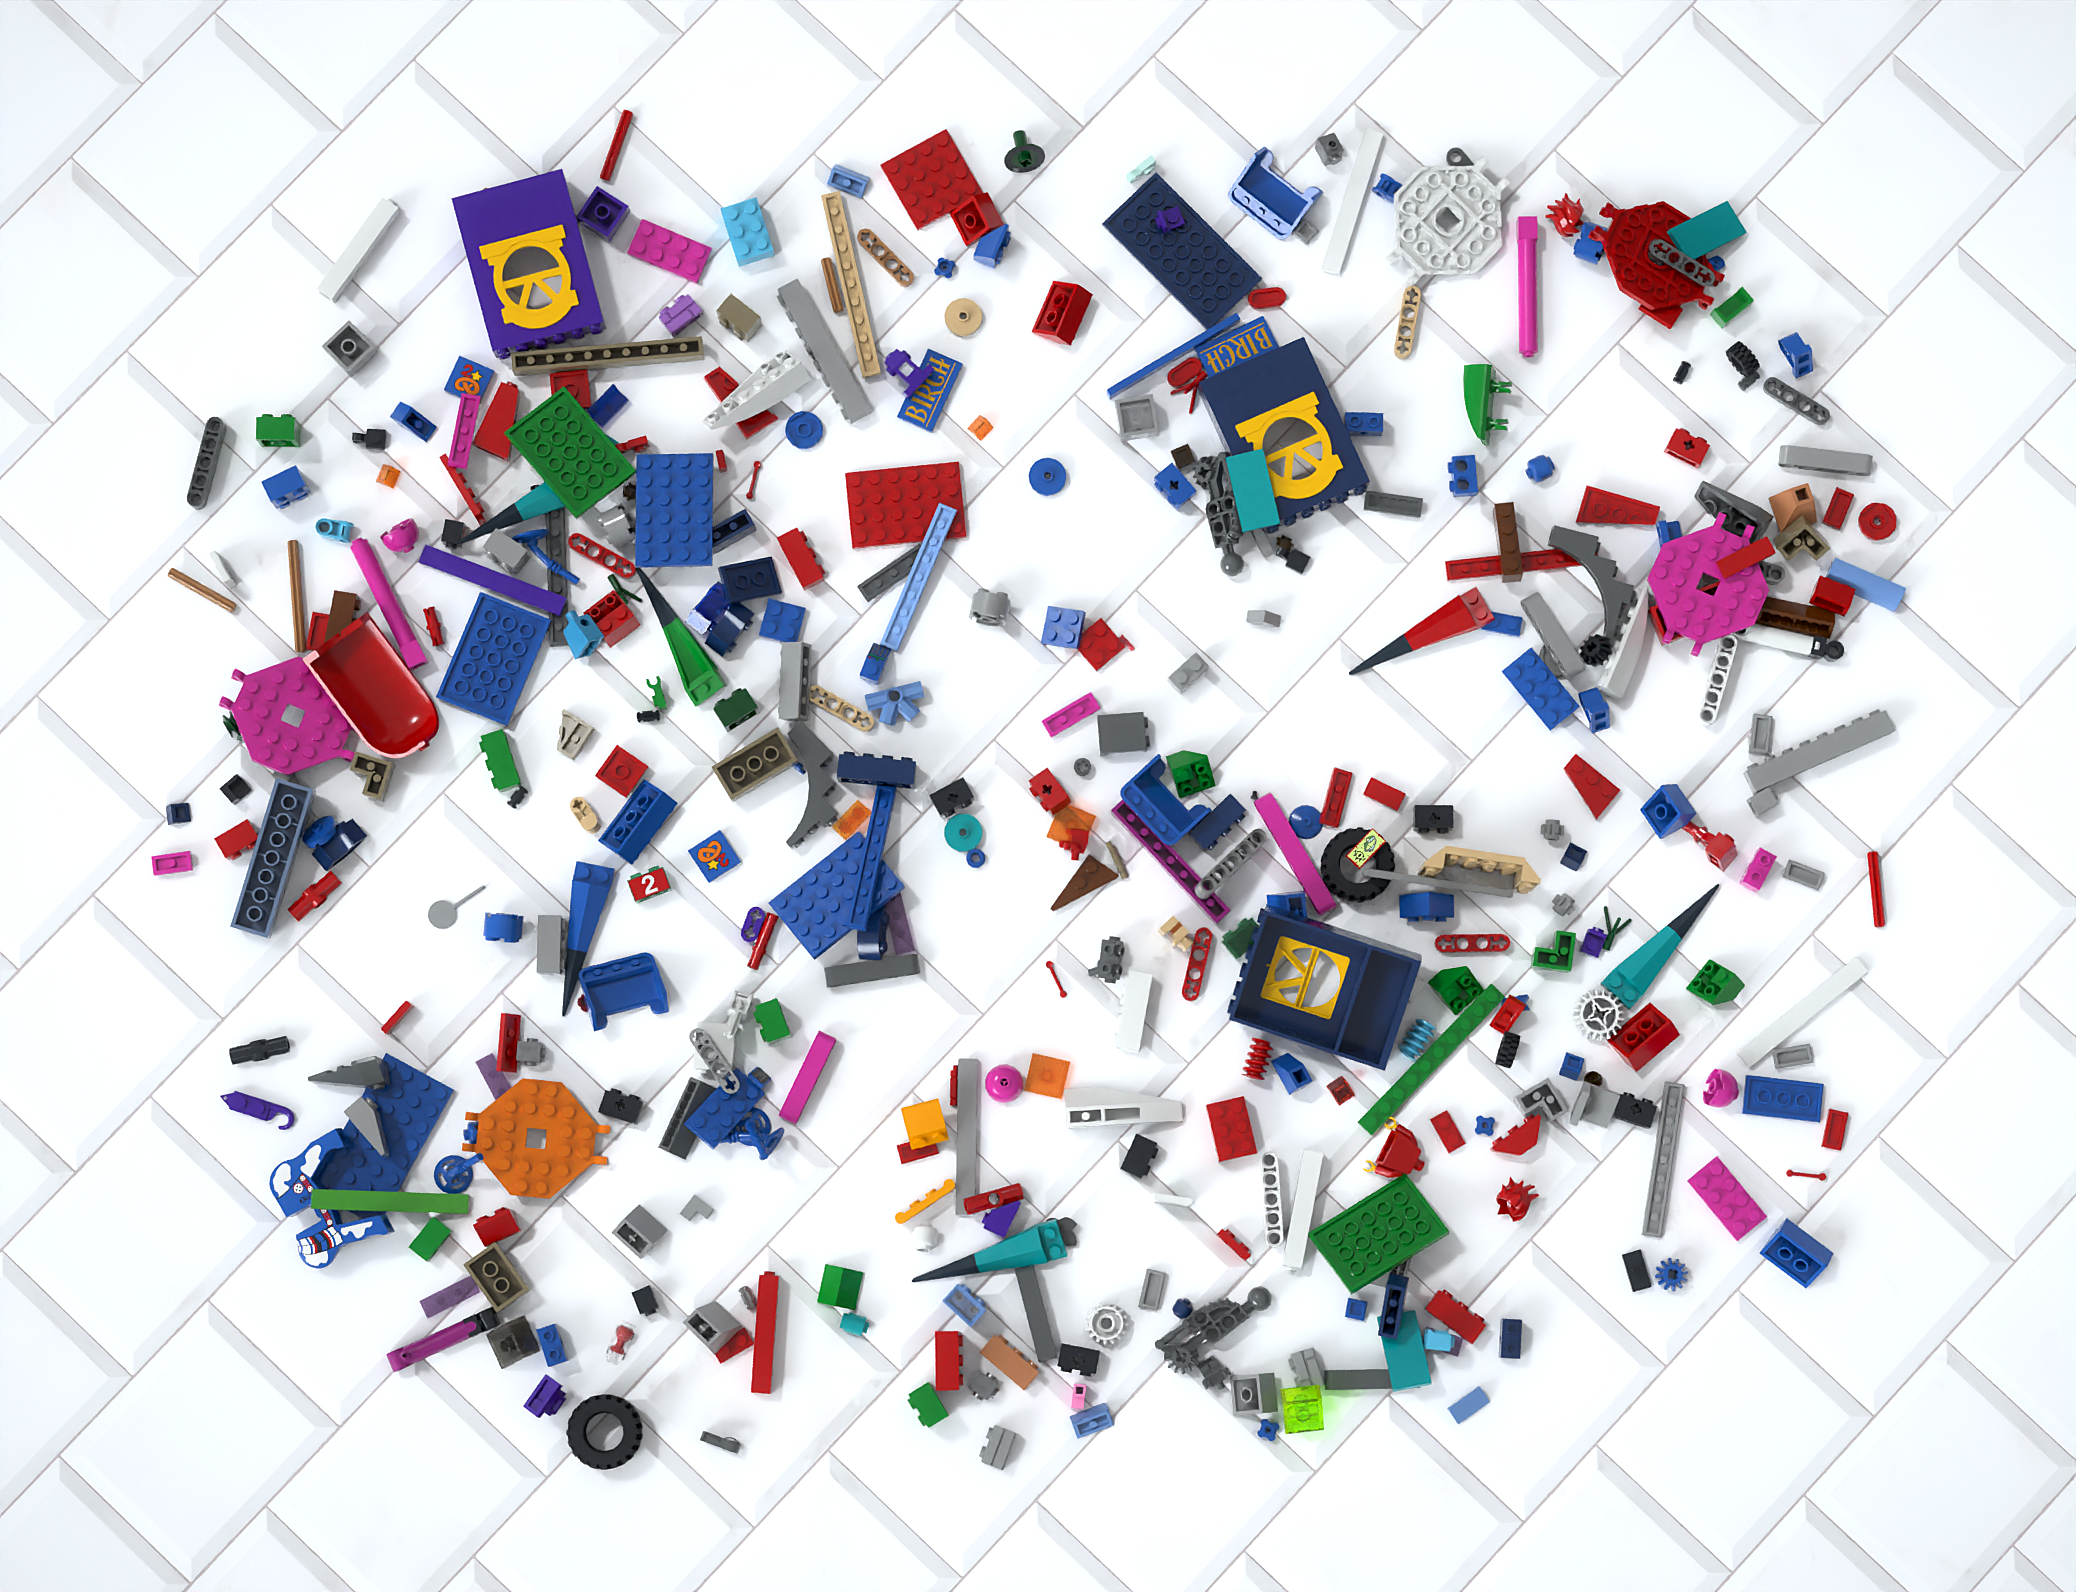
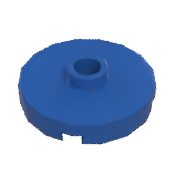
M1041 458L1031 466L1028 475L1032 489L1043 496L1059 493L1065 486L1067 478L1063 465L1052 458ZM1048 473L1051 475V478L1045 479L1044 475Z
M332 816L322 817L305 830L302 841L308 848H316L314 845L317 844L321 846L336 833L335 827H338V823Z

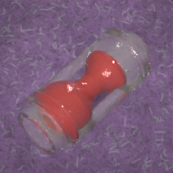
M624 1320L617 1325L605 1353V1356L608 1357L606 1361L615 1365L618 1362L623 1363L636 1333V1325Z

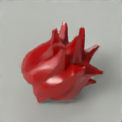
M1565 193L1562 201L1555 200L1557 205L1547 206L1554 214H1548L1545 217L1553 221L1557 232L1561 236L1573 237V234L1580 232L1575 226H1581L1584 223L1580 219L1584 208L1580 203V198L1575 203Z
M1510 1177L1508 1185L1505 1187L1502 1184V1189L1496 1197V1201L1500 1205L1497 1214H1509L1513 1222L1523 1219L1529 1211L1531 1202L1539 1196V1194H1528V1191L1535 1188V1186L1531 1184L1523 1186V1180L1519 1184L1517 1182L1514 1183Z

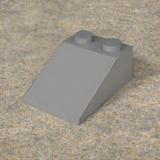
M361 1096L343 1112L380 1155L388 1157L390 1154L380 1114L376 1110L378 1106L371 1098Z

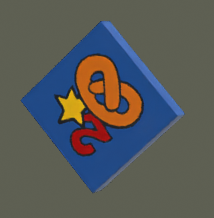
M459 355L444 387V391L461 398L462 393L481 396V403L495 371Z
M721 830L688 850L708 883H711L741 863Z

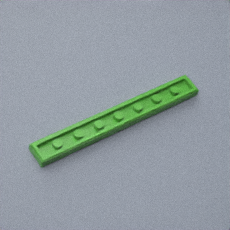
M311 1189V1209L468 1214L469 1194Z

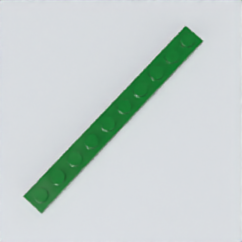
M1491 983L1357 1123L1372 1136L1505 996Z

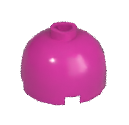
M409 518L393 526L389 534L385 531L380 535V539L389 550L408 553L415 548L414 544L419 538V529L414 519Z
M1008 1064L998 1065L988 1072L985 1079V1089L994 1101L1009 1103L1016 1100L1021 1094L1023 1078L1015 1067Z
M1714 1069L1706 1080L1705 1084H1709L1707 1092L1703 1090V1102L1716 1108L1730 1105L1739 1095L1735 1077L1725 1070Z

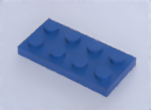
M1532 647L1501 671L1550 731L1580 707Z
M737 1067L733 1073L739 1080V1090L734 1094H728L719 1086L684 1123L712 1150L718 1146L765 1095V1092ZM727 1077L725 1079L728 1083L726 1089L734 1090L736 1081L731 1082Z

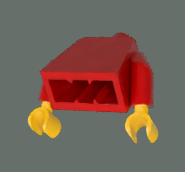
M1389 1117L1388 1119L1393 1121L1394 1124L1388 1126L1384 1123L1385 1128L1391 1130L1375 1161L1378 1165L1376 1166L1372 1161L1367 1160L1365 1162L1371 1163L1372 1168L1370 1170L1363 1168V1170L1366 1172L1375 1171V1174L1387 1178L1401 1177L1404 1173L1410 1174L1412 1169L1420 1172L1425 1162L1419 1159L1421 1149L1417 1147L1418 1142L1413 1132L1401 1124L1397 1125L1396 1120L1393 1117Z

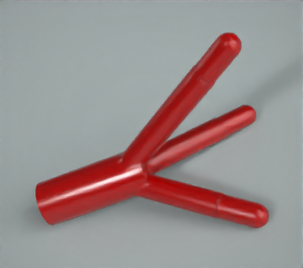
M1204 371L1192 383L1170 392L1173 395L1185 390L1184 394H1187L1193 389L1189 414L1193 413L1199 382L1205 380L1208 376Z

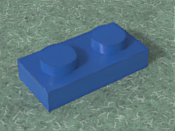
M1491 612L1495 620L1481 628L1483 631L1519 637L1523 617Z

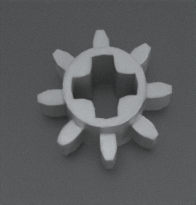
M1547 819L1545 824L1541 825L1540 834H1545V840H1559V836L1564 835V825H1560V820Z
M1563 893L1562 896L1557 894L1551 901L1554 904L1552 909L1562 917L1565 914L1571 915L1576 908L1573 906L1575 900L1566 893Z

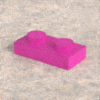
M191 851L151 856L154 876L193 871Z

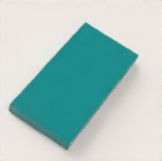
M1728 201L1667 231L1676 248L1694 260L1747 233Z
M1259 449L1226 457L1242 532L1280 524L1264 450Z
M1416 1311L1403 1312L1397 1340L1381 1336L1393 1392L1432 1385ZM1381 1316L1377 1317L1378 1327L1380 1325Z

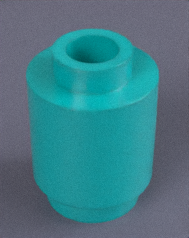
M849 1312V1314H843L839 1328L844 1329L845 1332L862 1336V1333H867L870 1322L866 1321L867 1317Z

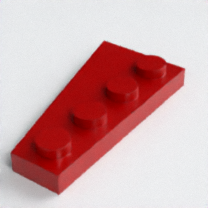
M446 453L439 457L479 525H483L487 522L482 515L485 512L480 502L475 503L473 500L476 496L471 487L467 489L464 485L467 481L462 472L458 474L455 470L457 467L448 466L449 458Z

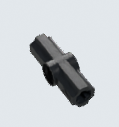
M287 1036L252 1041L247 1045L230 1048V1060L232 1065L267 1060L271 1056L289 1053L290 1044Z

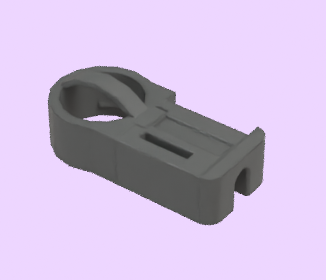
M706 1431L702 1432L700 1441L738 1454L741 1444L735 1438H723ZM727 1438L734 1439V1440H736L737 1442L728 1440Z

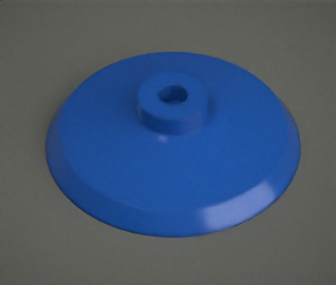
M1299 806L1290 814L1289 824L1298 838L1312 839L1321 832L1323 824L1319 823L1321 813L1313 806Z

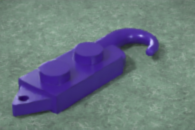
M238 1091L220 1095L221 1099L229 1106L228 1109L264 1121L272 1120L277 1112L286 1115L288 1123L284 1126H278L280 1130L289 1129L294 1123V1113L285 1106Z

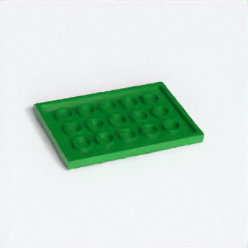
M562 387L504 432L508 440L576 520L636 474L633 466L565 387Z
M1404 1173L1401 1177L1396 1178L1308 1233V1237L1352 1295L1447 1236L1449 1230L1407 1174Z

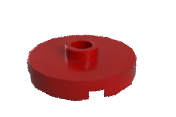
M1871 503L1860 512L1858 527L1861 533L1868 539L1874 541L1884 540L1895 531L1896 514L1887 504ZM1874 519H1878L1880 524L1875 525Z

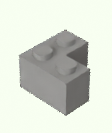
M1549 1078L1513 1098L1522 1115L1540 1106L1549 1122L1568 1112Z

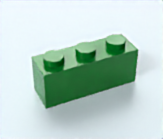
M500 729L480 736L482 740L479 742L482 753L486 752L488 758L485 760L488 771L492 770L494 776L491 778L494 789L498 788V791L501 793L520 785L522 786L505 731Z

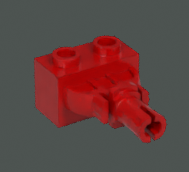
M1692 821L1682 828L1693 836L1695 843L1698 844L1700 842L1706 847L1704 850L1708 861L1723 872L1738 855L1734 843L1735 840L1726 833L1723 835L1718 832L1715 836L1708 832L1707 827H1699Z

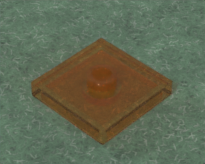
M1067 805L1055 814L1046 838L1058 843L1060 840H1067L1066 828L1086 829L1090 833L1096 815Z
M1032 1053L1024 1091L1062 1100L1070 1061Z

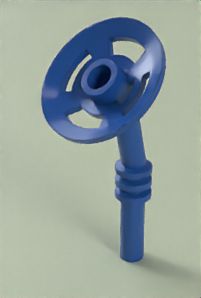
M549 529L527 531L511 538L517 543H526L527 547L547 566L548 570L555 571V574H560L575 585L580 580L579 577L563 568L562 564L558 565V562H555L554 559L551 560L537 546L538 540L549 534Z
M753 1107L749 1111L752 1112L751 1117H747L743 1121L741 1120L732 1131L736 1132L737 1126H739L740 1132H744L742 1126H745L747 1132L750 1133V1140H741L740 1143L756 1147L761 1159L765 1160L768 1158V1153L763 1145L764 1140L760 1133L769 1134L771 1124L764 1111ZM758 1115L763 1117L766 1127H763L762 1121L757 1117ZM755 1119L758 1120L760 1127H757V1124L754 1122Z
M780 1127L770 1135L760 1133L768 1156L782 1139L785 1131L784 1128ZM738 1130L736 1132L732 1131L719 1144L727 1142L732 1144L741 1142V1140H750V1133L739 1132Z
M478 1153L469 1159L450 1155L441 1159L434 1170V1180L438 1188L448 1194H458L465 1191L473 1179L472 1166L483 1160V1155ZM454 1160V1163H449L444 1168L442 1167L445 1162ZM439 1173L443 1174V1178L447 1182L445 1186L439 1180ZM460 1179L458 1182L452 1183V1180ZM462 1181L464 1182V1184L457 1189H452V1186H457L460 1183H462Z

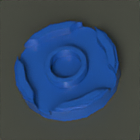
M800 411L794 413L788 419L785 433L787 440L792 446L798 449H810L820 442L823 436V426L821 420L815 414Z

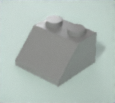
M1274 1372L1230 1376L1234 1416L1278 1412Z

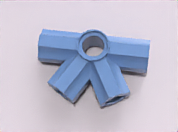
M921 681L864 696L868 711L882 708L879 722L895 726L898 712L908 723L920 712L911 700L923 698L924 693ZM891 691H897L900 694L898 701L890 700L889 693Z

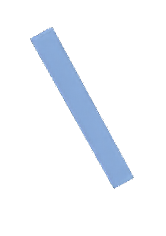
M939 503L880 642L881 645L898 652L955 517L956 509Z

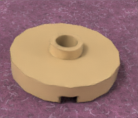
M958 298L952 301L944 313L947 328L958 336L971 335L980 328L982 322V312L979 306L973 300L967 298ZM966 314L967 317L966 319H961L960 315Z

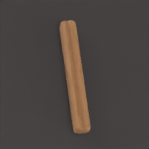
M171 568L167 574L169 578L229 612H233L237 606L235 602L175 568Z

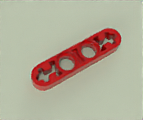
M574 533L569 537L568 544L573 551L624 579L634 577L636 568L631 561L582 534ZM581 538L580 541L584 545H586V542H589L585 552H582L584 548L580 545L574 547V539ZM595 546L599 548V554L592 557L588 551L591 547ZM608 556H614L616 562L614 565L608 566L605 563V559ZM620 560L623 561L620 563L626 568L628 565L630 566L631 573L627 572L625 575L624 570L618 567Z
M1206 927L1199 928L1194 936L1182 987V997L1186 1001L1192 1002L1196 1000L1200 992L1212 940V933ZM1203 931L1209 936V939H1205L1203 944L1207 945V949L1202 946H1195V943L1200 944L1201 938L1198 937V934H1202ZM1202 950L1205 954L1204 959L1196 960L1193 956L1194 952ZM1196 968L1200 971L1198 979H1192L1189 976L1191 969ZM1187 980L1192 983H1199L1198 986L1194 985L1193 991L1196 992V995H1192L1191 998H1188V994L1185 993V990L1190 988V984H1186Z
M1505 934L1440 935L1436 938L1434 946L1441 953L1503 952L1509 948L1510 939ZM1489 937H1493L1492 942H1497L1502 938L1503 941H1506V944L1503 945V948H1500L1498 944L1492 945L1493 949H1490L1491 941ZM1442 938L1445 939V942H1452L1451 938H1455L1453 943L1455 949H1451L1452 945H1447L1445 949H1442L1438 942H1441ZM1479 938L1486 939V948L1481 949L1477 946L1476 942ZM1458 939H1466L1468 942L1467 948H1459L1457 946Z

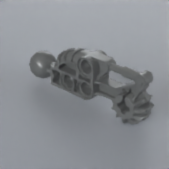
M1220 452L1216 457L1206 456L1195 462L1196 467L1192 468L1195 471L1192 477L1197 478L1195 484L1209 490L1210 502L1207 503L1205 510L1215 549L1222 548L1224 556L1220 561V568L1226 575L1236 576L1242 572L1244 561L1239 554L1234 552L1233 545L1239 543V537L1243 536L1244 533L1242 532L1226 457H1230L1231 454L1229 452ZM1223 470L1228 480V485L1225 491L1223 489L1221 481Z
M1262 1286L1255 1287L1248 1293L1247 1301L1242 1305L1236 1301H1230L1229 1298H1226V1300L1218 1298V1301L1208 1302L1209 1305H1203L1184 1319L1179 1327L1170 1331L1161 1339L1156 1340L1155 1347L1164 1352V1360H1172V1363L1167 1367L1170 1369L1175 1365L1174 1373L1178 1372L1179 1367L1182 1374H1185L1184 1367H1187L1191 1372L1192 1368L1189 1366V1363L1197 1365V1362L1191 1360V1358L1199 1356L1197 1348L1206 1341L1210 1343L1218 1342L1249 1319L1248 1315L1254 1310L1264 1311L1268 1309L1272 1302L1270 1291ZM1198 1313L1206 1315L1207 1320L1205 1323L1199 1324L1196 1322L1195 1317ZM1226 1317H1231L1234 1320V1325L1230 1328H1226L1223 1325V1319ZM1212 1328L1216 1329L1219 1334L1214 1340L1209 1339L1207 1336L1208 1330ZM1184 1329L1199 1331L1186 1342L1167 1344ZM1174 1347L1181 1354L1185 1353L1187 1355L1185 1357L1186 1361L1184 1363L1182 1361H1176L1178 1356L1177 1352L1174 1350Z

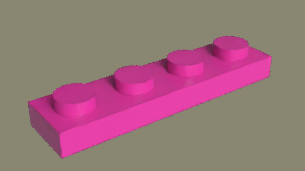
M461 394L448 466L467 469L481 396Z

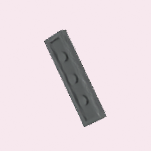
M920 543L857 586L867 602H870L909 575L920 550Z

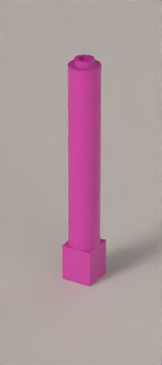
M1518 216L1516 221V239L1518 243L1519 353L1523 354V357H1534V354L1538 353L1537 216Z
M358 538L352 541L353 545L350 546V549L409 669L413 671L429 663L368 540Z

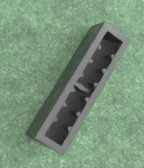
M693 1077L689 1078L658 1148L686 1160L696 1135L684 1123L717 1088Z

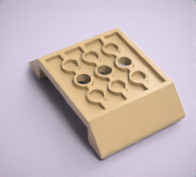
M1445 846L1426 860L1417 870V874L1429 878L1436 877L1443 870L1444 866L1454 867V865H1462V869L1466 870L1481 868V872L1485 873L1500 871V875L1511 876L1514 873L1512 889H1517V893L1521 894L1532 892L1541 882V879L1524 857L1453 846Z

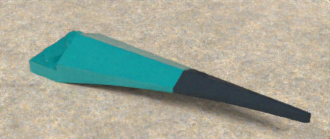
M544 482L465 536L459 543L463 544L492 533L496 528L500 530L565 508V506Z
M1719 884L1715 885L1614 968L1600 984L1608 992H1612L1614 997H1618V1001L1629 1010L1644 995L1714 895Z
M1053 1219L1038 1223L976 1253L912 1279V1282L1044 1264L1067 1257L1068 1253L1058 1221Z

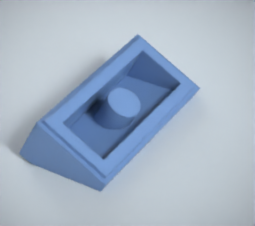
M835 164L832 167L827 184L862 198L870 177Z
M1477 1386L1449 1406L1447 1410L1456 1423L1460 1424L1490 1401L1481 1387Z
M1106 1403L1099 1404L1069 1417L1077 1439L1114 1425Z

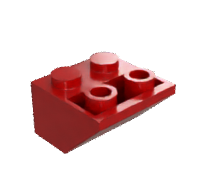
M614 590L583 612L584 615H590L603 634V640L610 648L641 626L634 614Z
M502 1207L495 1210V1215L491 1217L485 1215L476 1219L477 1223L473 1224V1227L484 1247H488L494 1242L502 1241L522 1231L512 1209Z

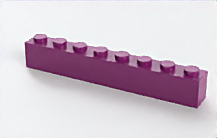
M1123 800L1111 810L1112 816L1215 925L1230 913L1231 910L1215 893L1207 899H1201L1195 894V887L1201 881V878L1170 845L1164 844ZM1203 885L1204 889L1209 891V888Z

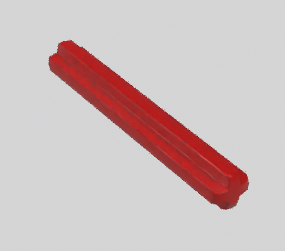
M624 109L600 174V179L609 182L633 116V113L629 110Z
M1871 851L1867 853L1874 926L1878 928L1885 926L1879 855L1877 851Z

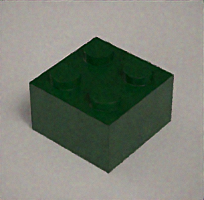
M738 688L731 693L732 696L727 700L722 698L715 703L713 710L727 733L760 713L746 688L743 690Z

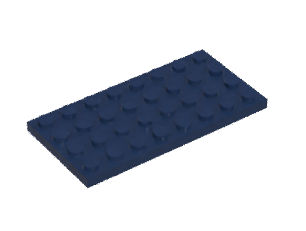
M1157 172L1102 223V226L1206 330L1216 325L1262 281V277ZM1178 206L1185 225L1163 233L1162 228L1158 229L1155 222L1157 211L1161 210L1163 212Z

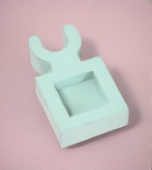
M1152 155L1137 165V168L1130 171L1126 175L1129 183H1133L1144 174L1149 175L1155 170L1154 166H1156L1155 158Z

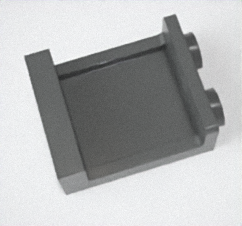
M1143 712L1097 715L1100 756L1112 753L1146 752V747H1150L1149 736H1145V728H1148V717H1144Z

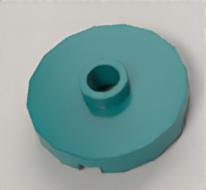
M958 814L947 821L944 828V837L946 843L952 849L958 852H968L976 848L980 843L982 828L980 822L975 817L969 814ZM965 829L967 831V834L965 836H961L959 833L960 830Z

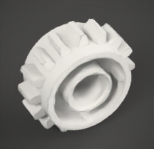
M1107 1302L1106 1306L1103 1307L1102 1303H1099L1098 1309L1094 1306L1092 1307L1093 1314L1087 1313L1090 1320H1085V1323L1089 1324L1090 1327L1086 1328V1331H1092L1090 1338L1096 1336L1097 1343L1102 1339L1104 1345H1106L1107 1340H1110L1113 1344L1115 1337L1120 1340L1119 1334L1126 1333L1122 1328L1128 1326L1127 1323H1123L1127 1316H1121L1123 1309L1116 1310L1117 1304L1110 1307L1109 1302ZM1105 1317L1110 1318L1112 1321V1326L1109 1329H1104L1101 1326V1320Z

